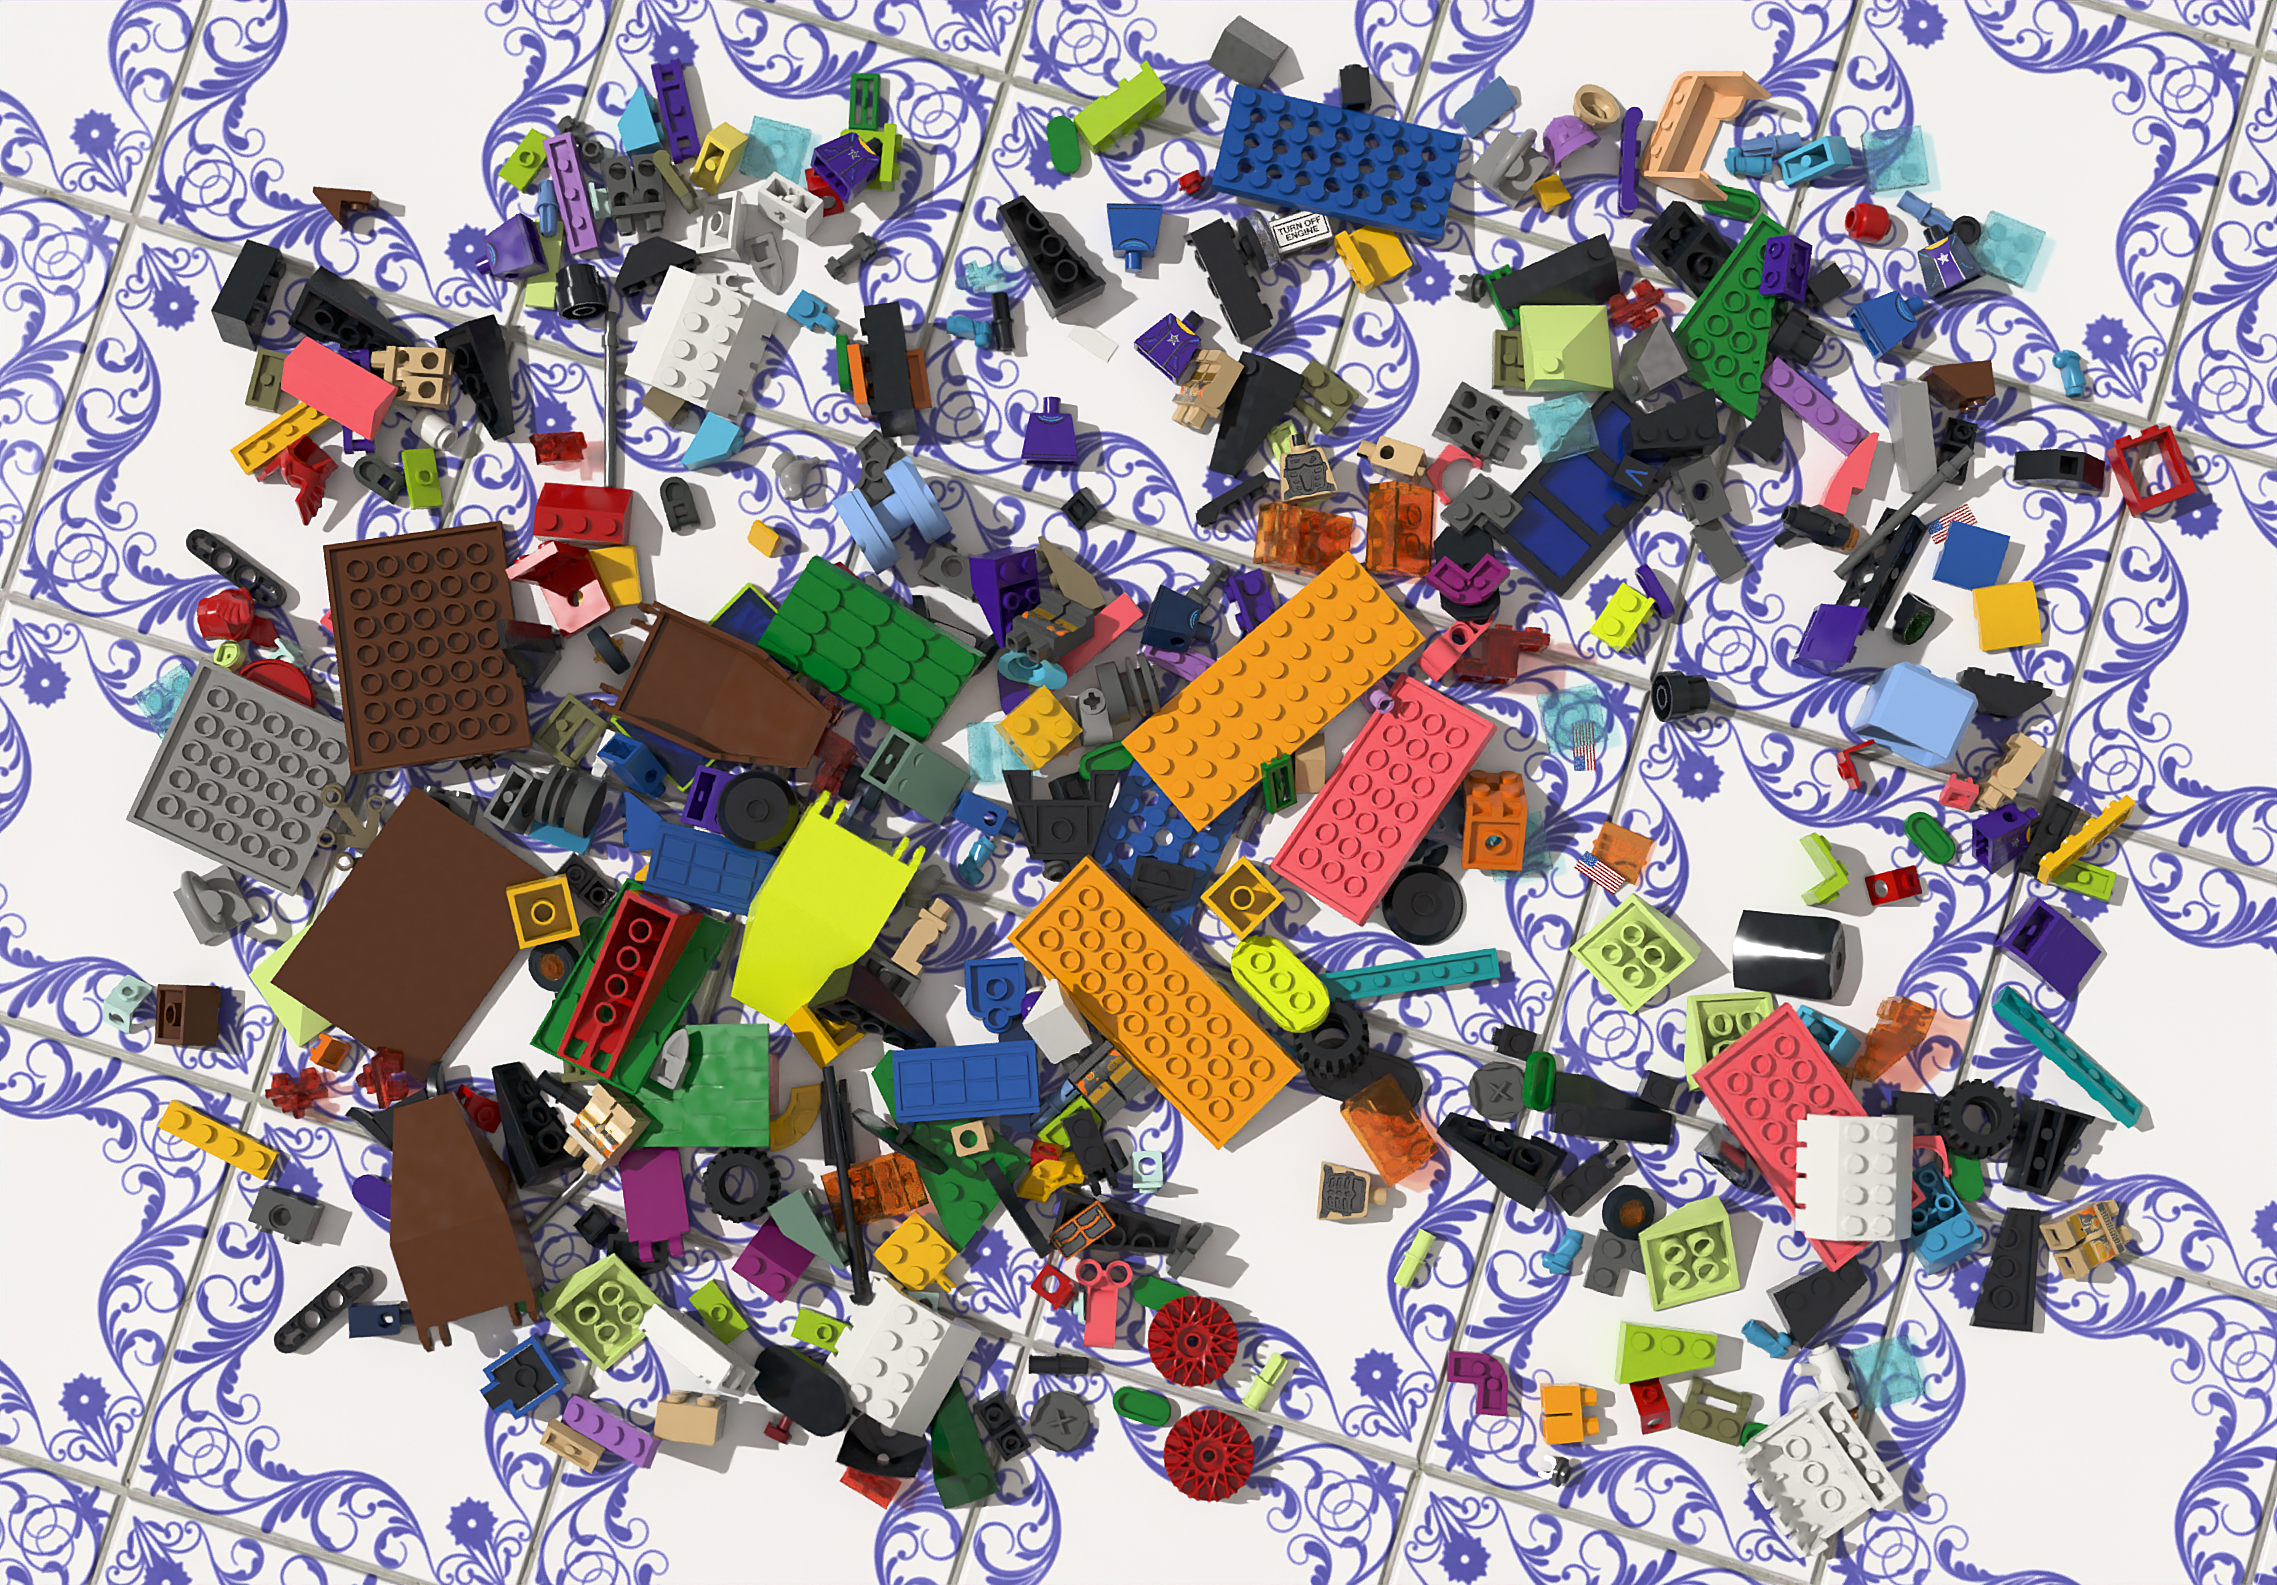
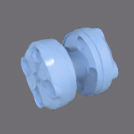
M908 455L889 466L890 468L883 472L895 493L870 508L858 488L848 491L832 501V504L876 575L886 571L901 560L899 553L889 538L910 525L915 524L926 543L940 538L953 529L932 491L924 482Z

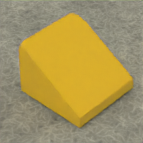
M1557 173L1533 183L1531 187L1545 213L1571 200V196Z
M759 519L753 522L747 538L748 542L766 557H771L783 543L782 539Z

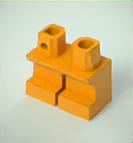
M1576 1382L1565 1384L1539 1383L1541 1410L1544 1412L1541 1413L1543 1441L1547 1445L1582 1442L1584 1437L1599 1434L1598 1418L1596 1416L1582 1417L1581 1406L1597 1405L1595 1388L1579 1386Z

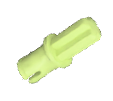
M1420 1228L1418 1229L1408 1252H1404L1406 1256L1394 1278L1396 1284L1406 1289L1410 1288L1421 1265L1426 1264L1424 1259L1436 1239L1435 1236Z
M1273 1353L1261 1373L1254 1376L1256 1380L1241 1402L1257 1412L1271 1389H1276L1274 1385L1288 1365L1287 1359L1278 1353Z

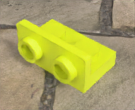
M1622 583L1589 630V633L1617 652L1624 646L1629 648L1638 636L1634 631L1641 622L1645 625L1655 610L1651 606L1655 600L1651 597L1647 599L1625 583Z

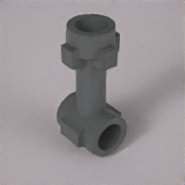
M570 115L563 117L557 124L560 135L568 132L573 133L576 143L582 148V157L588 164H600L604 158V147L599 141L589 140L578 129L581 123L576 118H572Z
M864 232L858 233L850 241L853 246L852 249L837 260L833 256L827 260L828 263L824 267L834 280L847 275L844 269L858 258L862 257L864 261H868L877 254L878 249L875 247L877 245L870 235H866Z
M1218 560L1208 566L1207 571L1210 574L1197 590L1192 586L1185 595V597L1201 604V614L1212 601L1207 596L1219 580L1225 583L1229 577L1228 573L1231 571Z

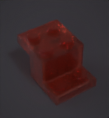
M1497 624L1495 628H1490L1484 635L1482 663H1480L1479 658H1462V661H1457L1452 667L1451 680L1510 685L1517 679L1519 651L1542 653L1550 646V634L1543 633V629L1538 627H1525V631H1514L1511 625Z
M828 693L822 705L832 716L814 752V756L825 762V765L810 788L820 795L827 790L834 796L842 783L840 777L845 769L848 770L851 765L857 762L859 756L856 753L859 749L830 729L832 725L835 727L839 725L846 712L843 711L845 705L842 701Z

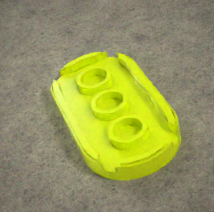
M1258 935L1245 938L1234 948L1231 956V972L1234 980L1281 1028L1294 1033H1303L1317 1028L1324 1022L1330 1010V999L1325 985L1280 940L1272 936L1258 937Z

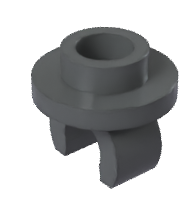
M1473 273L1471 277L1464 274L1459 275L1458 280L1462 283H1467V288L1463 291L1455 290V294L1460 299H1468L1471 303H1478L1485 296L1487 289L1486 281L1483 280L1482 275L1479 273Z
M1043 860L1042 875L1047 880L1053 882L1062 881L1072 871L1071 864L1066 860Z
M1545 1455L1543 1459L1551 1462L1552 1470L1549 1473L1539 1470V1476L1544 1479H1551V1484L1555 1487H1559L1562 1483L1566 1484L1572 1472V1467L1569 1466V1459L1565 1457L1558 1459L1555 1456Z

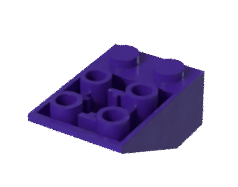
M1008 546L969 557L972 589L1000 648L1006 647V634L1013 630V618L1018 615L1021 616L1026 611H1032L1041 604L1036 548Z
M1823 603L1816 606L1792 661L1822 675H1826L1834 670L1836 671L1838 668L1843 667L1846 662L1850 663L1857 651V647L1854 646L1855 640L1858 635L1862 636L1867 628L1869 619L1865 617L1869 609Z
M698 764L680 821L700 829L724 835L717 819V803L725 785L737 775Z
M2039 897L2026 899L1993 945L1994 948L2065 1000L2069 998L2101 953L2072 923Z

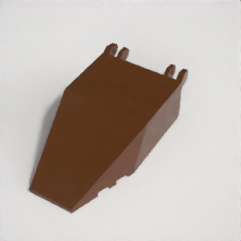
M654 601L652 605L643 602L639 603L637 608L657 618L653 626L645 624V622L639 619L632 618L630 624L648 632L647 639L622 691L601 682L599 688L603 692L618 697L614 707L600 699H593L592 705L618 720L686 751L709 759L807 769L832 716L818 700L763 649L657 601Z
M454 1091L394 1109L389 1246L418 1331L419 1340L427 1353L435 1349V1342L430 1327L438 1325L441 1342L445 1347H449L453 1343L448 1322L508 1305L512 1322L515 1327H518L523 1323L517 1302L526 1300L530 1319L533 1322L539 1321L540 1308L537 1293L545 1283V1276L510 1168L492 1148L493 1145L487 1137L485 1138L475 1124L476 1121Z

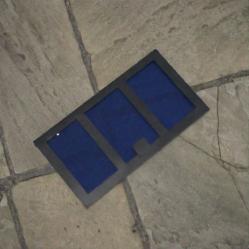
M1615 386L1612 391H1605L1510 495L1513 500L1524 508L1525 513L1505 533L1489 520L1481 527L1484 532L1491 536L1559 598L1564 595L1671 477L1670 470L1680 466L1688 458L1636 459L1658 470L1654 479L1658 480V483L1652 495H1645L1640 502L1608 487L1621 459L1624 457L1621 431L1631 420L1646 415Z

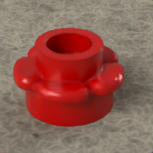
M1199 170L1183 175L1178 179L1179 191H1186L1187 195L1201 190L1205 177L1201 176Z

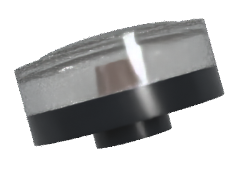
M1257 210L1236 220L1240 236L1238 239L1240 248L1244 252L1247 261H1251L1258 274L1280 266L1282 262L1276 240L1262 214Z

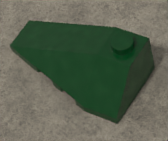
M957 1376L930 1422L933 1478L945 1509L972 1503L1000 1491L1001 1483Z

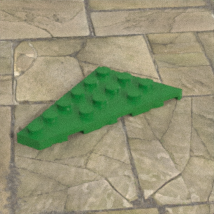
M1764 213L1760 214L1673 332L1692 368L1684 376L1705 391L1714 388L1715 398L1750 422L1753 421L1757 413L1772 311L1775 302V296H1762L1759 294L1766 244L1769 237L1785 236L1786 228Z
M889 1049L871 1075L897 1129L900 1131L901 1127L906 1123H897L892 1063L893 1054L892 1050ZM979 1117L914 1122L917 1129L910 1135V1138L937 1155L949 1167L946 1173L938 1175L914 1162L955 1249L961 1253L1001 1200L980 1165L993 1157L1012 1186L1031 1161V1157L993 1128L995 1142L990 1143V1150L961 1157L957 1156L951 1129L956 1126L981 1120ZM965 1130L962 1132L960 1142L964 1147L971 1148L976 1145L978 1138L974 1131Z

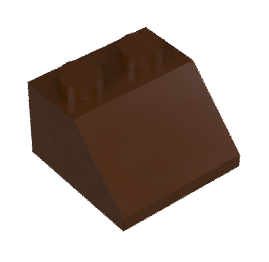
M1991 360L1931 366L1917 378V380L1927 382L1929 395L1948 410H1960V414L1977 412L1979 407L1986 405V402L1996 395Z
M158 984L154 1044L216 1046V1039L220 1033V1027L217 1023L218 1009L221 1006L219 986Z

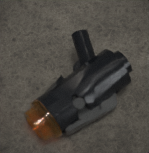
M1793 502L1784 508L1781 515L1785 531L1773 539L1779 548L1796 537H1806L1818 545L1829 546L1840 551L1845 549L1850 551L1858 541L1859 529L1855 528L1854 524L1849 522L1846 517L1820 504L1809 507L1799 502Z

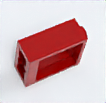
M2158 424L2140 431L2142 436L2132 439L2131 435L2113 441L2114 447L2106 451L2132 517L2184 498L2197 491L2170 425L2159 429ZM2156 441L2175 487L2141 499L2123 453Z

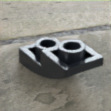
M1951 417L1947 419L1936 459L1937 468L1946 460L1949 462L1966 445L1972 451L1974 450L1978 424ZM1968 461L1957 470L1959 473L1951 481L1947 480L1945 482L1962 486L1966 479Z
M575 852L554 873V876L566 873L569 889L598 915H601L619 893Z
M999 1390L972 1405L973 1410L988 1431L990 1439L1005 1462L1031 1447L1029 1439Z

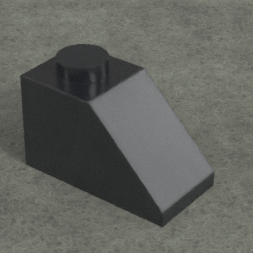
M1774 395L1766 403L1733 445V447L1759 467H1762L1768 461L1773 464L1783 451L1779 447L1785 440L1779 397Z

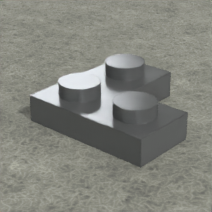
M1479 473L1441 512L1440 517L1463 536L1482 516L1505 533L1525 512L1520 504L1482 473Z
M1203 1222L1200 1226L1195 1223L1185 1235L1188 1241L1181 1250L1176 1246L1173 1253L1168 1255L1165 1260L1167 1264L1166 1273L1175 1281L1193 1261L1196 1252L1214 1232L1213 1228L1206 1222Z
M1599 1228L1582 1286L1613 1296L1621 1267L1646 1275L1640 1241L1621 1239L1611 1232Z

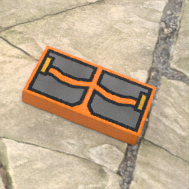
M1096 1200L1049 1234L1048 1237L1067 1261L1112 1229L1116 1223L1100 1201Z

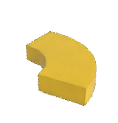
M821 1084L791 1088V1101L786 1111L779 1118L770 1121L771 1152L779 1151L795 1144L812 1128L822 1104Z
M1073 1151L1064 1152L1061 1154L1059 1161L1045 1159L1034 1166L1022 1179L1016 1193L1018 1197L1046 1203L1050 1195L1058 1188L1071 1183L1084 1184L1086 1177L1082 1175Z

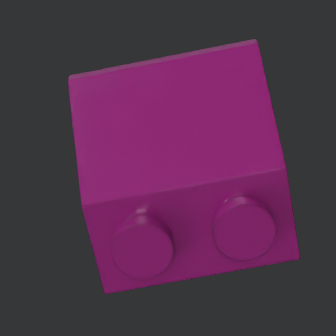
M770 1216L749 1242L731 1270L781 1304L787 1299L816 1254L783 1235L774 1218Z

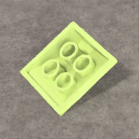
M1527 305L1519 307L1526 391H1612L1614 389L1607 305Z
M1633 893L1570 947L1569 950L1631 1015L1697 959L1702 949L1679 925L1640 896Z
M313 923L286 941L249 974L299 1048L333 1024L270 982Z
M1771 992L1690 995L1687 997L1684 1065L1689 1091H1702L1691 1076L1774 1011Z
M1718 1195L1689 1202L1638 1234L1653 1311L1741 1289L1729 1216Z
M615 1253L564 1278L540 1298L545 1316L603 1372L647 1336L644 1332L638 1330L643 1322L644 1314L654 1304L668 1307Z

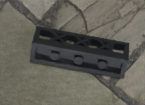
M1886 507L1874 532L1897 510ZM1910 514L1900 524L1898 529L1892 531L1877 546L1879 547L1886 543L1887 550L1884 555L1875 559L1873 555L1877 548L1875 547L1855 566L1835 604L1846 606L1850 598L1859 595L1860 602L1857 607L1869 609L1865 617L1869 619L1867 630H1875L1928 529L1916 515ZM1872 569L1874 575L1871 581L1861 585L1860 578L1862 574Z

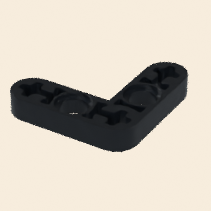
M992 1157L980 1165L1013 1221L1040 1260L1052 1253L1053 1249L1024 1208L996 1160Z

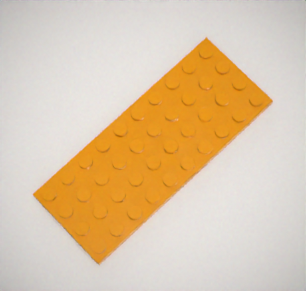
M1347 551L1160 708V712L1153 714L1121 743L1193 828L1200 833L1262 780L1261 763L1266 762L1269 765L1271 764L1270 759L1274 757L1280 760L1281 754L1285 752L1291 756L1426 642V639L1353 555Z
M1090 854L1007 937L1049 981L1052 978L1058 980L1077 1009L1217 1150L1225 1145L1303 1068Z

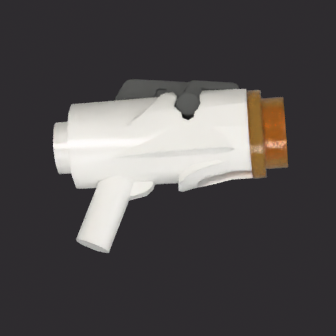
M1828 1342L1811 1347L1812 1353L1807 1355L1809 1363H1796L1794 1365V1373L1796 1375L1813 1376L1819 1390V1395L1821 1396L1833 1391L1853 1421L1859 1418L1857 1412L1859 1410V1401L1846 1361L1840 1359L1836 1346L1829 1347Z

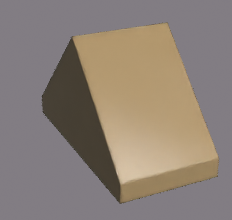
M1317 733L1295 751L1296 793H1319L1323 786H1325L1324 733Z

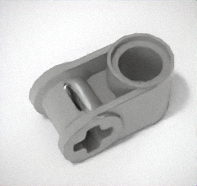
M1097 688L1084 690L1076 699L1078 725L1083 730L1079 734L1082 747L1112 743V726L1103 693ZM1089 695L1091 700L1097 701V704L1093 706L1092 710L1090 705L1084 704V701L1089 697Z

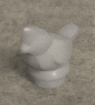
M785 451L775 459L772 469L775 471L776 476L780 477V484L786 493L784 496L785 500L798 501L802 498L808 472L812 467L820 463L818 456L809 460H798L796 455Z
M930 865L923 871L914 874L905 889V906L929 908V901H932L931 894L937 890L939 881L946 877L940 866Z

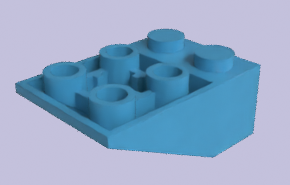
M1933 1161L1912 1172L1913 1180L1926 1199L1912 1209L1911 1238H1906L1912 1251L1929 1276L1981 1249L1983 1243V1234Z

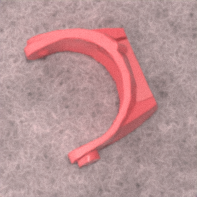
M1448 444L1430 467L1425 470V475L1433 490L1441 498L1439 501L1445 506L1452 502L1445 494L1442 486V475L1447 465L1454 460L1463 458L1479 470L1483 467L1481 459L1478 457L1474 458L1464 450Z
M1913 1135V1149L1926 1148L1938 1153L1942 1158L1944 1178H1949V1175H1952V1166L1949 1165L1941 1135Z

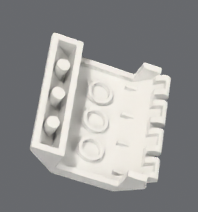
M670 265L624 374L691 402L721 417L727 418L729 414L737 416L744 397L738 395L739 389L747 392L756 371L749 367L750 363L759 364L767 345L766 342L761 340L762 335L770 338L777 318L771 316L772 309L751 298L699 275Z
M1807 1113V1120L1798 1119L1797 1141L1807 1142V1147H1797L1796 1172L1807 1174L1806 1178H1796V1203H1805L1806 1209H1795V1230L1805 1231V1238L1836 1241H1897L1911 1238L1913 1115L1833 1116Z
M874 1277L870 1283L872 1292L870 1301L865 1305L857 1306L849 1320L854 1327H845L834 1346L839 1353L831 1352L823 1368L846 1384L850 1392L847 1393L849 1401L852 1400L853 1407L890 1429L922 1437L982 1332L957 1317L951 1321L902 1292L904 1286L892 1278L882 1277L880 1279Z
M1833 1391L1797 1405L1750 1438L1737 1455L1741 1460L1737 1465L1738 1469L1748 1484L1756 1482L1752 1490L1766 1510L1773 1508L1769 1515L1783 1535L1791 1534L1787 1541L1798 1558L1804 1556L1815 1557L1829 1547L1824 1540L1871 1507L1879 1512L1903 1495Z

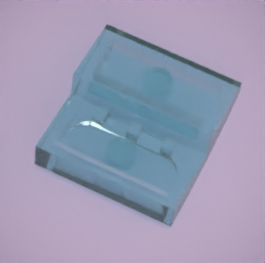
M999 721L966 724L971 775L970 783L1005 781L1001 770H1029L993 727Z

